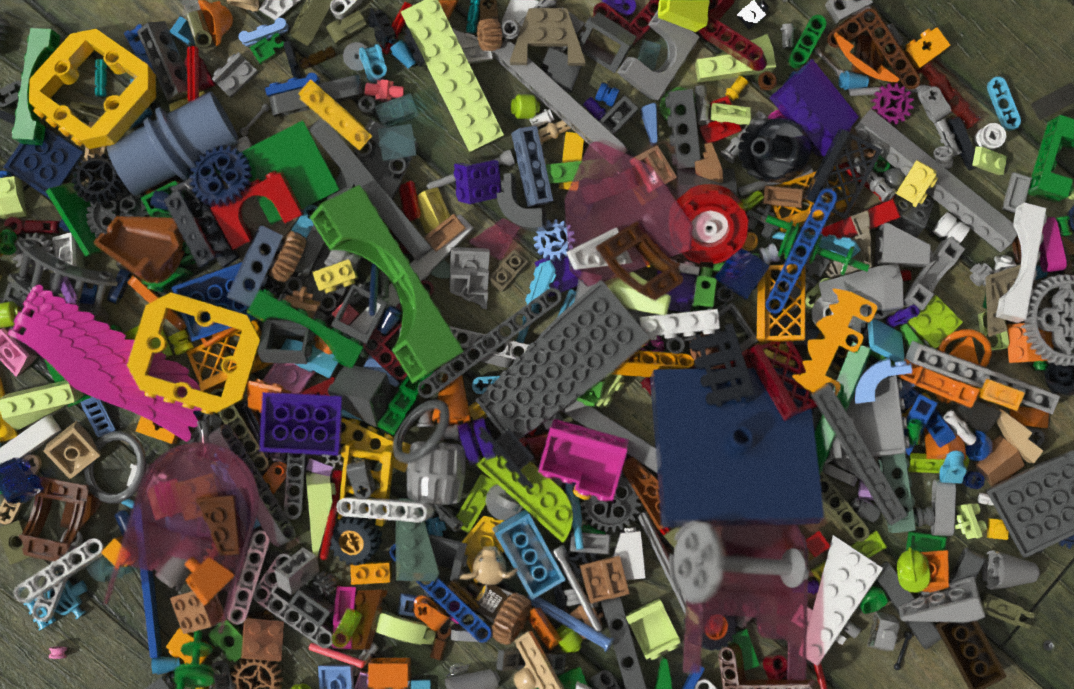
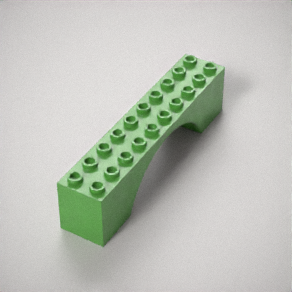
M358 185L322 203L311 215L310 219L330 251H348L366 258L381 269L393 284L401 304L402 326L400 336L392 351L412 383L461 354L463 350L461 349L460 342L455 339L450 326L443 320L439 308L434 305L430 299L429 292L420 283L419 276L412 270L407 257L402 254L398 242L389 233L388 226L379 217L378 210L371 204L367 192Z

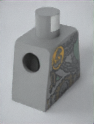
M879 611L874 613L867 647L883 651L894 650L899 630V622L894 615Z

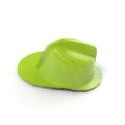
M911 547L908 548V551L902 553L897 561L898 580L904 590L916 593L924 590L930 582L929 564L923 554L913 550Z

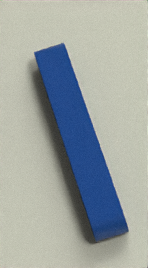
M824 189L819 194L766 301V308L769 312L778 313L783 309L836 202L837 197L833 190ZM826 192L831 193L833 196V201L829 204L822 201V195ZM816 210H821L824 213L822 221L818 222L813 219V213ZM807 228L815 230L816 234L813 239L805 238L804 231ZM798 246H804L807 249V253L803 257H798L795 254V249ZM791 263L796 264L798 267L797 273L793 275L789 274L786 270L787 266ZM786 281L789 284L788 291L781 292L778 289L779 282ZM778 299L781 304L780 307L775 310L770 308V300Z
M394 544L390 549V556L396 562L394 555L396 544ZM436 578L435 581H431L428 585H424L422 581H416L477 641L486 643L491 639V629L441 580ZM439 588L446 590V595L443 598L436 597V591ZM454 601L460 604V608L456 612L450 610V604ZM472 615L474 617L473 624L465 625L464 617ZM482 628L488 630V636L485 639H480L477 635L478 631Z

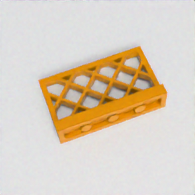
M816 172L776 186L790 188L791 185L797 184L802 186V189H808L809 185L807 183L809 179L814 177ZM840 172L842 181L845 182V181H844V178H843V176H842V174H841V172ZM837 178L835 183L828 180L829 185H837L839 178ZM844 185L846 194L850 195L847 186ZM824 193L822 196L827 197L828 199L826 202H829V194ZM803 198L802 201L810 204L805 211H801L796 207L783 206L792 210L790 216L785 218L780 216L779 210L781 206L778 208L777 205L771 206L776 218L789 223L792 220L794 221V226L800 223L799 227H802L812 210L811 206H814L815 203ZM845 199L835 202L837 211L841 213L847 207ZM816 210L813 213V219L815 221L824 219V213L821 210ZM830 212V214H829L828 217L833 216V215H836V214ZM779 227L780 232L785 233L787 231L786 229Z
M758 264L757 340L759 343L805 340V264L801 270V276L794 285V287L797 286L801 290V295L796 300L789 295L788 298L793 303L786 310L783 308V313L776 319L767 310L766 301L776 283L771 278V271L779 270L781 272L784 265L766 266V264ZM791 264L787 266L786 270L790 274L793 270H798L796 264ZM778 284V288H779L782 292H786V291H785L782 287H780L779 284ZM772 299V301L774 302L772 305L770 300V308L773 309L776 305L780 307V301L778 299L776 301ZM795 305L801 309V313L796 318L788 313ZM787 314L793 321L784 328L779 321ZM796 323L801 328V335H791L788 330ZM776 324L783 330L778 336H770V331Z
M257 320L251 321L261 338L262 331ZM236 329L209 346L207 351L204 350L206 349L204 344L187 351L201 391L211 393L225 386L228 375L218 370L221 359H225L222 356L226 347L236 351L237 347L229 345L228 342L230 337L234 335L240 337L241 334L238 333L242 332V330ZM217 343L223 345L219 355L211 353L213 345ZM199 351L204 352L205 356L202 363L196 362L193 354ZM209 355L217 357L214 368L205 365ZM257 355L251 374L274 363L261 362L259 355ZM234 360L229 361L230 364L227 369L229 371L236 370L237 365L233 366V364L237 363ZM204 367L213 370L210 377L205 380L201 376Z

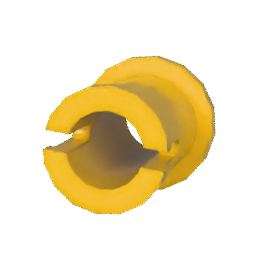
M738 76L732 86L726 89L725 95L732 101L738 99L741 91L748 85V81L744 77Z

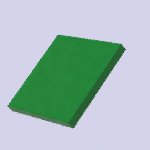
M304 120L242 151L252 168L250 173L253 177L248 179L250 182L257 179L262 182L267 179L265 175L275 170L277 173L283 171L302 209L340 190ZM255 195L270 225L282 220L277 208L270 199Z

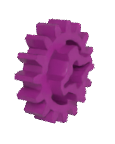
M888 83L886 84V89L883 86L879 88L880 93L874 92L877 98L871 100L872 103H875V106L871 107V109L876 110V113L889 124L892 121L896 125L898 124V119L903 122L905 121L904 116L908 117L911 115L908 110L913 109V106L909 105L913 98H908L911 92L905 93V86L899 89L898 83H895L893 87ZM891 92H896V93H898L899 95H898V96L892 95ZM881 98L883 100L882 107H880ZM898 100L897 102H895L893 107H889L886 109V107L889 106L891 101ZM904 101V108H903V110H902L901 105H902V102ZM885 113H892V115L895 117L885 115Z

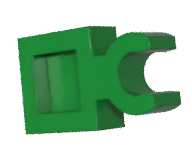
M275 33L269 42L266 38H263L249 47L261 65L277 55L274 51L275 49L284 48L283 42L280 44L276 43V40L281 37L279 33Z

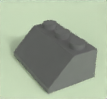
M677 169V199L690 188L703 184L721 185L730 189L737 196L734 169H722V183L698 176L695 169Z

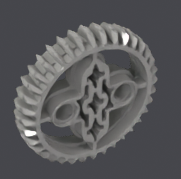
M1055 275V277H1048L1042 280L1040 284H1036L1035 289H1033V295L1029 300V316L1026 317V320H1023L1025 325L1021 326V328L1026 329V332L1023 334L1028 336L1026 342L1032 343L1030 349H1036L1035 354L1041 355V359H1047V362L1054 363L1055 365H1074V353H1071V350L1074 348V292L1071 289H1074V275ZM1059 287V291L1052 297V308H1044L1037 313L1038 306L1044 295L1051 289ZM1038 328L1043 331H1052V343L1060 353L1051 349L1044 342Z

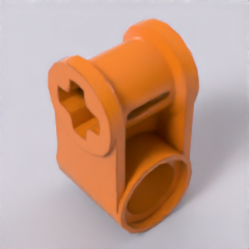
M419 595L415 598V616L426 623L432 630L438 631L450 618V614L428 596Z

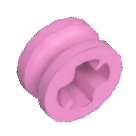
M49 647V651H51L49 658H67L65 654L67 647Z

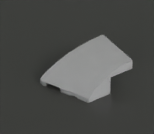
M451 247L450 292L457 296H462L469 302L472 301L480 305L483 309H487L489 249Z

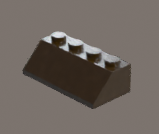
M977 620L968 622H937L935 624L968 689H986L1007 677Z

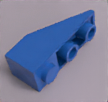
M919 394L906 418V423L911 419L920 420L921 424H923V428L920 431L921 436L938 404ZM909 428L903 429L904 437L908 436ZM916 441L914 445L909 444V448H906V454H911Z

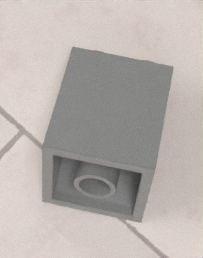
M884 223L876 228L874 266L898 264L899 267L922 268L929 265L932 261L933 251L930 250L929 244L889 223Z

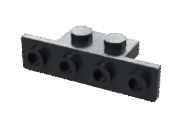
M480 426L478 428L481 432L479 437L486 444L489 442L494 447L492 452L498 458L502 457L506 461L504 466L511 473L515 472L519 476L517 481L524 488L527 486L532 489L534 486L520 471L534 459L531 453L509 428L494 440Z

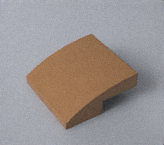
M620 556L580 565L589 603L592 604L629 594Z

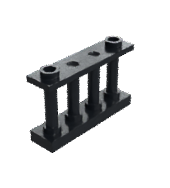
M176 190L164 200L199 267L204 266L213 258H217L221 268H226L240 258L236 249H232L210 205H205L194 197L189 201L185 200L180 190Z

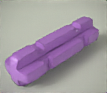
M67 276L62 277L60 289L67 303L75 304L78 297Z

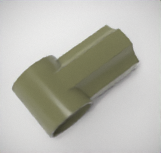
M202 10L186 14L195 45L202 50L209 48L212 37ZM199 36H207L209 42L206 45H201L197 40Z
M358 10L342 20L333 21L326 29L335 44L339 45L347 41L350 35L366 27L367 23Z

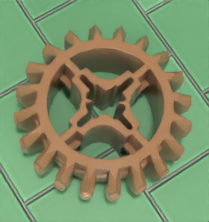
M293 231L288 232L282 239L283 245L280 251H276L273 257L276 259L272 269L268 270L269 276L277 281L286 282L290 278L304 252L306 238Z
M518 593L512 594L504 602L502 608H500L491 630L492 637L499 643L511 644L519 636L521 630H523L532 608L531 601L526 596Z
M242 658L239 660L240 665L236 664L234 666L237 671L231 672V675L236 677L232 679V683L236 684L234 686L235 689H245L242 679L243 682L248 683L249 689L265 688L266 686L270 687V689L282 688V685L277 683L283 681V677H277L282 670H275L278 663L271 665L272 661L245 660ZM258 665L254 673H243L246 667ZM264 668L269 672L271 681L264 676ZM256 676L258 677V681H261L257 685L255 684V680L253 679Z

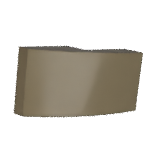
M513 249L502 261L501 265L491 274L488 281L502 293L528 261Z

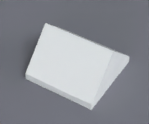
M71 233L52 237L53 247L56 249L53 251V255H56V258L64 260L68 264L84 268V253Z

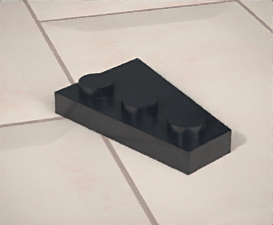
M781 310L778 313H771V316L774 319H776L783 313V311ZM786 314L779 323L786 328L793 320ZM806 322L805 340L792 341V343L797 346L808 347V340H815L821 330ZM795 323L788 332L791 335H801V328ZM776 324L771 329L770 336H778L783 330Z

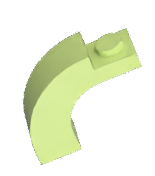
M382 610L381 614L377 615L375 622L377 626L376 632L420 645L422 643L433 645L437 632L424 622L402 618L387 610Z

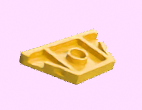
M484 515L462 541V543L467 544L465 555H468L466 563L471 573H473L475 557L485 546H494L502 553L504 552L492 528L505 520Z

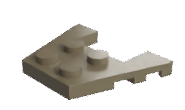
M529 8L511 55L510 65H527L528 46L568 47V66H585V59L567 8Z
M865 210L851 216L858 233L857 236L851 237V239L855 240L861 249L852 259L869 264L870 269L873 268L869 210ZM814 230V231H811V232H809V233H810L811 235H814V234H815V230ZM830 259L824 271L831 279L841 277L840 272L843 263ZM848 265L844 276L863 270Z
M1021 265L985 277L989 337L1008 331L1004 319L996 317L999 299L1013 286ZM1035 280L1033 281L1032 289H1035V285L1038 284ZM1046 294L1038 306L1037 313L1041 309L1052 308Z

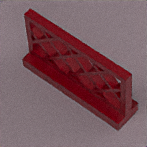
M772 341L761 346L758 344L752 347L746 356L784 421L791 419L794 415L817 407L815 401L808 399L809 392L813 393L812 391L803 387L796 380L785 377L787 370L796 375L806 373L803 360L792 341ZM785 343L787 345L788 353L779 349L780 344ZM767 349L774 352L773 358L767 357L763 350ZM777 354L787 357L785 364L776 360ZM790 359L797 362L798 369L788 365ZM774 365L783 368L782 375L776 373ZM784 381L793 385L792 392L786 390L783 385ZM796 387L806 390L804 397L795 393ZM793 399L803 401L802 407L797 408Z

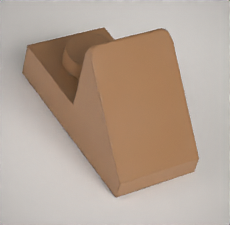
M712 142L704 144L705 152L702 153L703 159L695 162V172L698 176L722 183V167Z

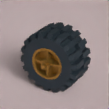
M344 516L334 525L330 549L335 551L333 555L335 557L339 556V561H346L347 565L353 562L354 566L369 560L379 549V545L382 542L380 538L382 532L378 531L380 526L375 525V519Z

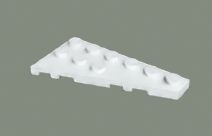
M834 535L801 655L817 666L883 570L882 567Z

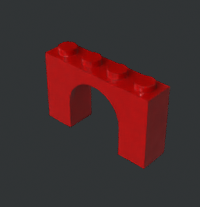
M275 170L265 175L267 179L262 182L259 179L251 182L250 188L247 189L248 192H241L243 198L235 197L236 203L230 200L229 206L223 203L221 208L216 204L214 207H211L232 249L253 239L242 218V206L251 196L260 195L270 199L277 208L284 224L304 214L283 171L277 173Z

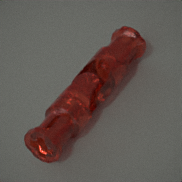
M932 60L918 71L927 78L931 87H937L941 90L942 95L951 107V111L963 120L967 129L981 119L980 116H976L970 109L971 105L957 89L951 87L946 76L934 67ZM955 95H957L959 100L957 105L949 102Z

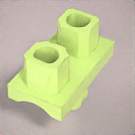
M969 503L955 506L958 513L956 516L958 522L954 524V529L960 528L962 534H965L967 539L982 537V533L987 530V527L983 520L977 521L975 517L981 511L977 503Z

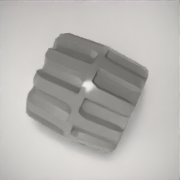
M418 441L412 443L410 453L420 449L427 442ZM441 442L422 459L408 463V498L416 502L448 505L458 503L462 497L465 479V450L463 446Z

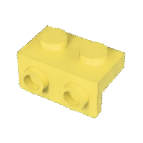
M345 260L313 272L319 291H325L326 294L336 291V287L344 285V287L355 284L354 280L359 279L356 271L353 270L350 260Z

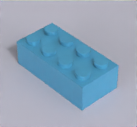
M526 509L492 528L513 568L517 569L516 573L531 599L565 581L564 576Z

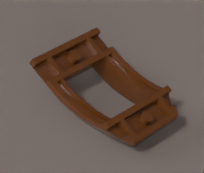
M636 221L595 248L610 269L624 283L655 302L683 283V275H680L679 270L681 264L668 258L653 243L647 233L644 234L638 226L639 222ZM634 246L652 266L662 272L644 285L634 279L616 259Z
M39 476V492H36L30 518L22 534H19V538L22 540L24 547L21 548L25 556L55 562L67 552L79 530L85 512L89 485ZM53 499L75 503L73 517L62 542L39 537L49 515Z

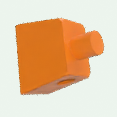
M192 556L184 564L192 572L186 579V582L204 606L235 576L209 557L200 564Z

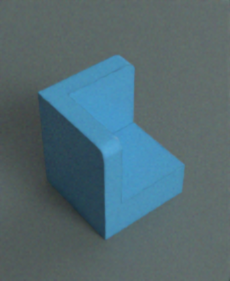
M180 16L169 32L186 45L195 46L189 23Z

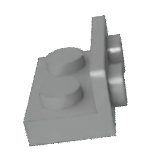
M239 52L231 55L227 60L228 63L223 68H218L212 78L230 98L258 73Z

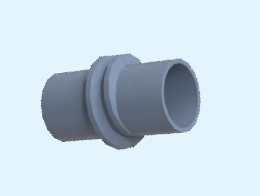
M210 91L168 114L161 107L156 108V120L152 121L149 117L145 118L143 127L120 138L116 144L107 146V151L114 168L125 186L134 196H139L177 175L184 181L188 180L189 176L193 175L191 168L197 167L194 162H200L199 156L205 157L206 150L212 153V149L215 147L219 151L221 145L227 149L228 146L233 147L238 144L239 139L224 108L213 92Z

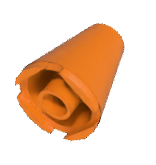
M447 374L443 375L441 383L448 381ZM460 375L441 389L437 396V400L444 401L449 408L450 420L448 425H455L463 420L464 423L471 421L463 377ZM434 409L432 421L434 422L437 419V423L440 421V411Z

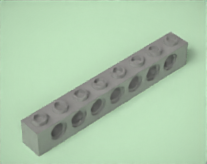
M915 341L911 342L905 359L914 364L979 388H983L987 378L1024 392L1021 403L1053 414L1060 396L1048 390Z

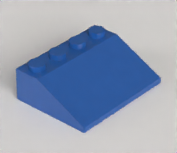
M242 262L171 287L175 294L247 315L251 321L257 319L246 313L249 307L227 298ZM247 279L244 286L247 290H251L253 283ZM181 312L192 342L232 328L219 323H215L211 327H203L196 322L195 316ZM209 312L201 315L203 323L210 321L211 315Z

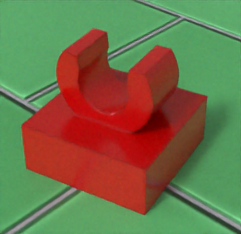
M820 531L815 532L803 541L814 558L831 547Z

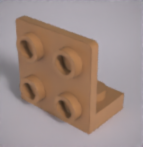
M193 591L170 598L183 634L212 627L226 619L217 594L205 606Z

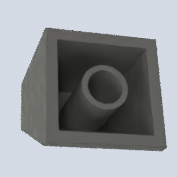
M355 365L350 369L344 366L328 389L329 396H342L343 410L377 427L378 422L393 400L387 373Z

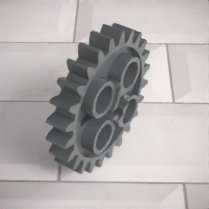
M125 188L122 193H116L117 199L111 197L110 203H107L106 200H104L103 205H100L98 201L95 205L91 203V207H87L88 214H86L91 233H95L96 238L101 233L107 234L108 226L105 225L110 224L118 216L117 202H120V216L150 217L141 200L142 196H134L131 192L128 193V189Z
M622 471L616 489L624 487L626 495L621 498L617 497L615 491L613 498L615 503H611L609 518L606 517L608 503L597 499V496L592 495L590 500H584L580 503V506H585L581 513H588L585 520L591 518L590 525L593 526L597 523L598 530L602 526H604L605 532L608 531L609 527L615 532L616 526L623 530L622 524L625 523L630 526L629 518L635 521L633 513L639 514V511L635 509L636 506H641L639 502H636L639 497L635 494L636 492L628 482L627 477L622 478ZM601 503L604 505L605 510L603 513L597 514L594 512L596 504ZM617 506H621L624 509L623 514L619 517L613 514V510Z

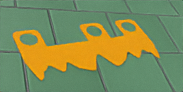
M835 288L833 291L838 295L839 303L829 305L833 315L826 316L816 323L817 327L824 334L825 339L808 340V352L812 361H803L806 373L801 375L795 374L792 377L812 392H815L828 382L835 385L834 393L837 396L841 388L840 383L825 376L839 345L852 352H856L863 341L861 333L848 327L852 316L854 315L866 322H870L877 311V305L853 292ZM864 304H868L872 308V313L868 317L862 316L860 313V307ZM850 334H854L858 338V343L854 347L848 346L846 343V337Z

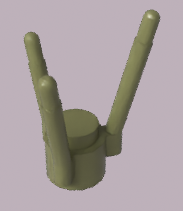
M72 101L68 107L77 116L78 120L88 127L89 125L81 119H85L88 116L99 120L100 116L88 112L87 108L106 111L104 106L86 104L81 101L80 103Z

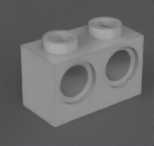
M828 0L825 6L836 25L853 16L864 7L870 6L873 2L872 0ZM835 3H841L844 9L838 10Z

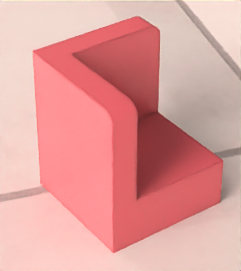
M342 304L332 313L334 317L338 314ZM349 304L340 322L350 326L360 314Z

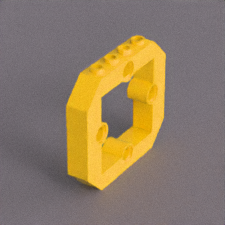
M97 29L70 34L29 81V103L35 108L33 112L40 118L45 116L47 118L46 121L52 127L58 126V130L64 136H72L71 140L79 147L84 145L88 149L116 144L156 99V74L148 64ZM95 50L104 56V62L115 74L121 75L126 72L135 79L120 96L112 95L105 100L104 109L106 112L89 128L78 120L77 116L67 106H59L50 98L63 84L71 85L79 78L77 68Z
M170 292L145 306L127 367L139 389L145 391V396L156 398L159 395L164 397L163 401L175 404V401L183 403V407L194 410L196 406L202 408L201 412L213 415V412L218 413L243 400L247 388L246 383L250 379L258 353L260 337L249 316ZM168 309L195 316L196 322L203 327H211L215 323L242 330L235 355L226 357L221 364L222 371L228 375L221 397L193 389L188 383H172L148 375L154 354L161 353L167 348V339L161 335ZM205 312H209L211 315V319L207 323H203L201 320V315ZM155 338L161 340V345L157 349L152 347V340ZM231 360L237 363V368L234 371L227 369V364ZM182 386L187 389V395L183 398L178 395V389Z

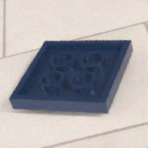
M46 127L43 145L20 143L3 168L49 198L46 191L51 187L63 185L85 153Z

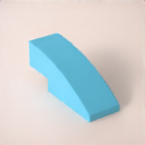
M286 339L280 350L302 351L303 342ZM312 345V356L308 357L307 364L295 365L310 373L314 370L330 379L339 363L332 360L334 357L333 353L327 354Z

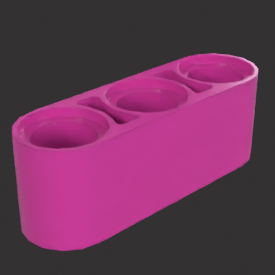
M1049 217L1043 226V241L1039 245L1040 266L1043 272L1065 270L1067 262L1057 220L1054 217Z

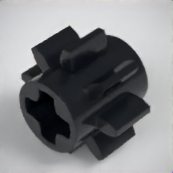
M267 275L268 278L263 287L260 286L259 289L263 292V290H267L265 286L271 284L273 288H270L269 292L278 296L276 291L281 286L276 284L277 280H271V276Z

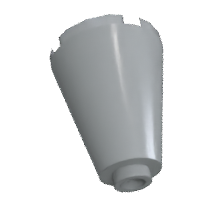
M193 536L191 538H184L149 566L150 571L155 569L157 571L155 576L169 587L173 588L176 586V591H180L190 573V570L184 564L192 556L197 559L202 550L200 547L201 542Z
M994 550L987 552L989 556L982 565L983 581H987L988 585L986 587L991 590L1033 583L1040 576V570L1035 563Z
M491 669L449 677L444 679V681L446 682L447 689H496L499 687L500 678L496 671L493 672Z

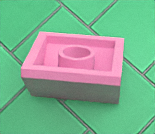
M2 328L0 329V361L17 377L39 356L27 344L8 335L7 333L10 329Z

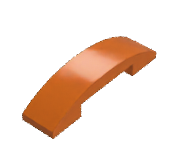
M835 32L834 37L839 48L859 70L879 80L899 81L897 75L883 65L876 71L850 51L854 45Z
M905 359L907 364L911 363L912 373L900 374L897 377L941 397L972 408L979 389L950 379Z

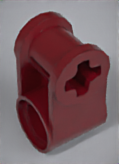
M186 57V59H185V66H186V68H187V57ZM199 57L200 93L215 86V82L212 80V75L204 60Z

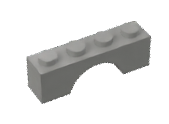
M950 237L940 242L933 253V259L930 264L923 267L903 296V305L907 308L911 305H916L919 311L924 310L934 295L933 291L937 283L956 263L965 248Z

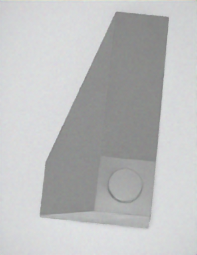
M898 264L877 266L868 269L867 272L859 271L818 284L822 301L839 303L838 295L833 291L836 288L853 292L875 303L877 310L886 311L903 308V280ZM864 304L861 306L862 308H866V306L871 307L868 304Z
M974 576L954 581L949 584V588L932 592L933 594L927 598L919 597L899 606L901 621L968 622L985 617Z

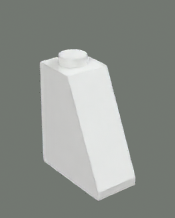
M636 527L624 528L625 532H620L612 557L620 556L626 580L645 578L641 531L636 530Z

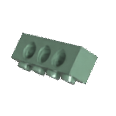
M905 454L881 456L878 459L879 468L894 493L896 488L900 487L902 489V495L898 500L907 513V516L892 526L887 522L888 532L916 530L915 525L918 522L916 514H913L912 506H915L914 496L910 493L912 479L910 475L908 476L907 472L909 459ZM898 468L900 475L895 479L892 476V471Z

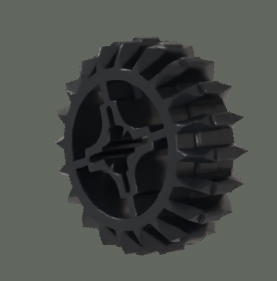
M95 153L94 158L88 155L87 161L81 159L82 165H76L78 171L72 172L75 177L72 179L73 188L77 195L83 198L85 202L90 201L94 205L97 201L100 205H103L104 200L110 203L111 197L117 199L116 193H122L120 187L125 186V184L119 177L110 157H107L104 153L100 157ZM110 170L113 171L111 182L108 180ZM88 176L90 180L88 183L89 186L86 189L85 180Z

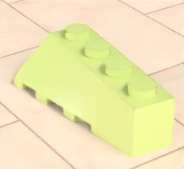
M768 34L751 40V42L761 47L765 54L767 66L763 70H752L728 53L722 52L713 57L697 59L695 68L698 83L761 74L765 71L773 72L776 68V63Z
M67 380L5 394L0 398V412L2 418L18 431L61 407L76 402L83 396V393L70 385Z

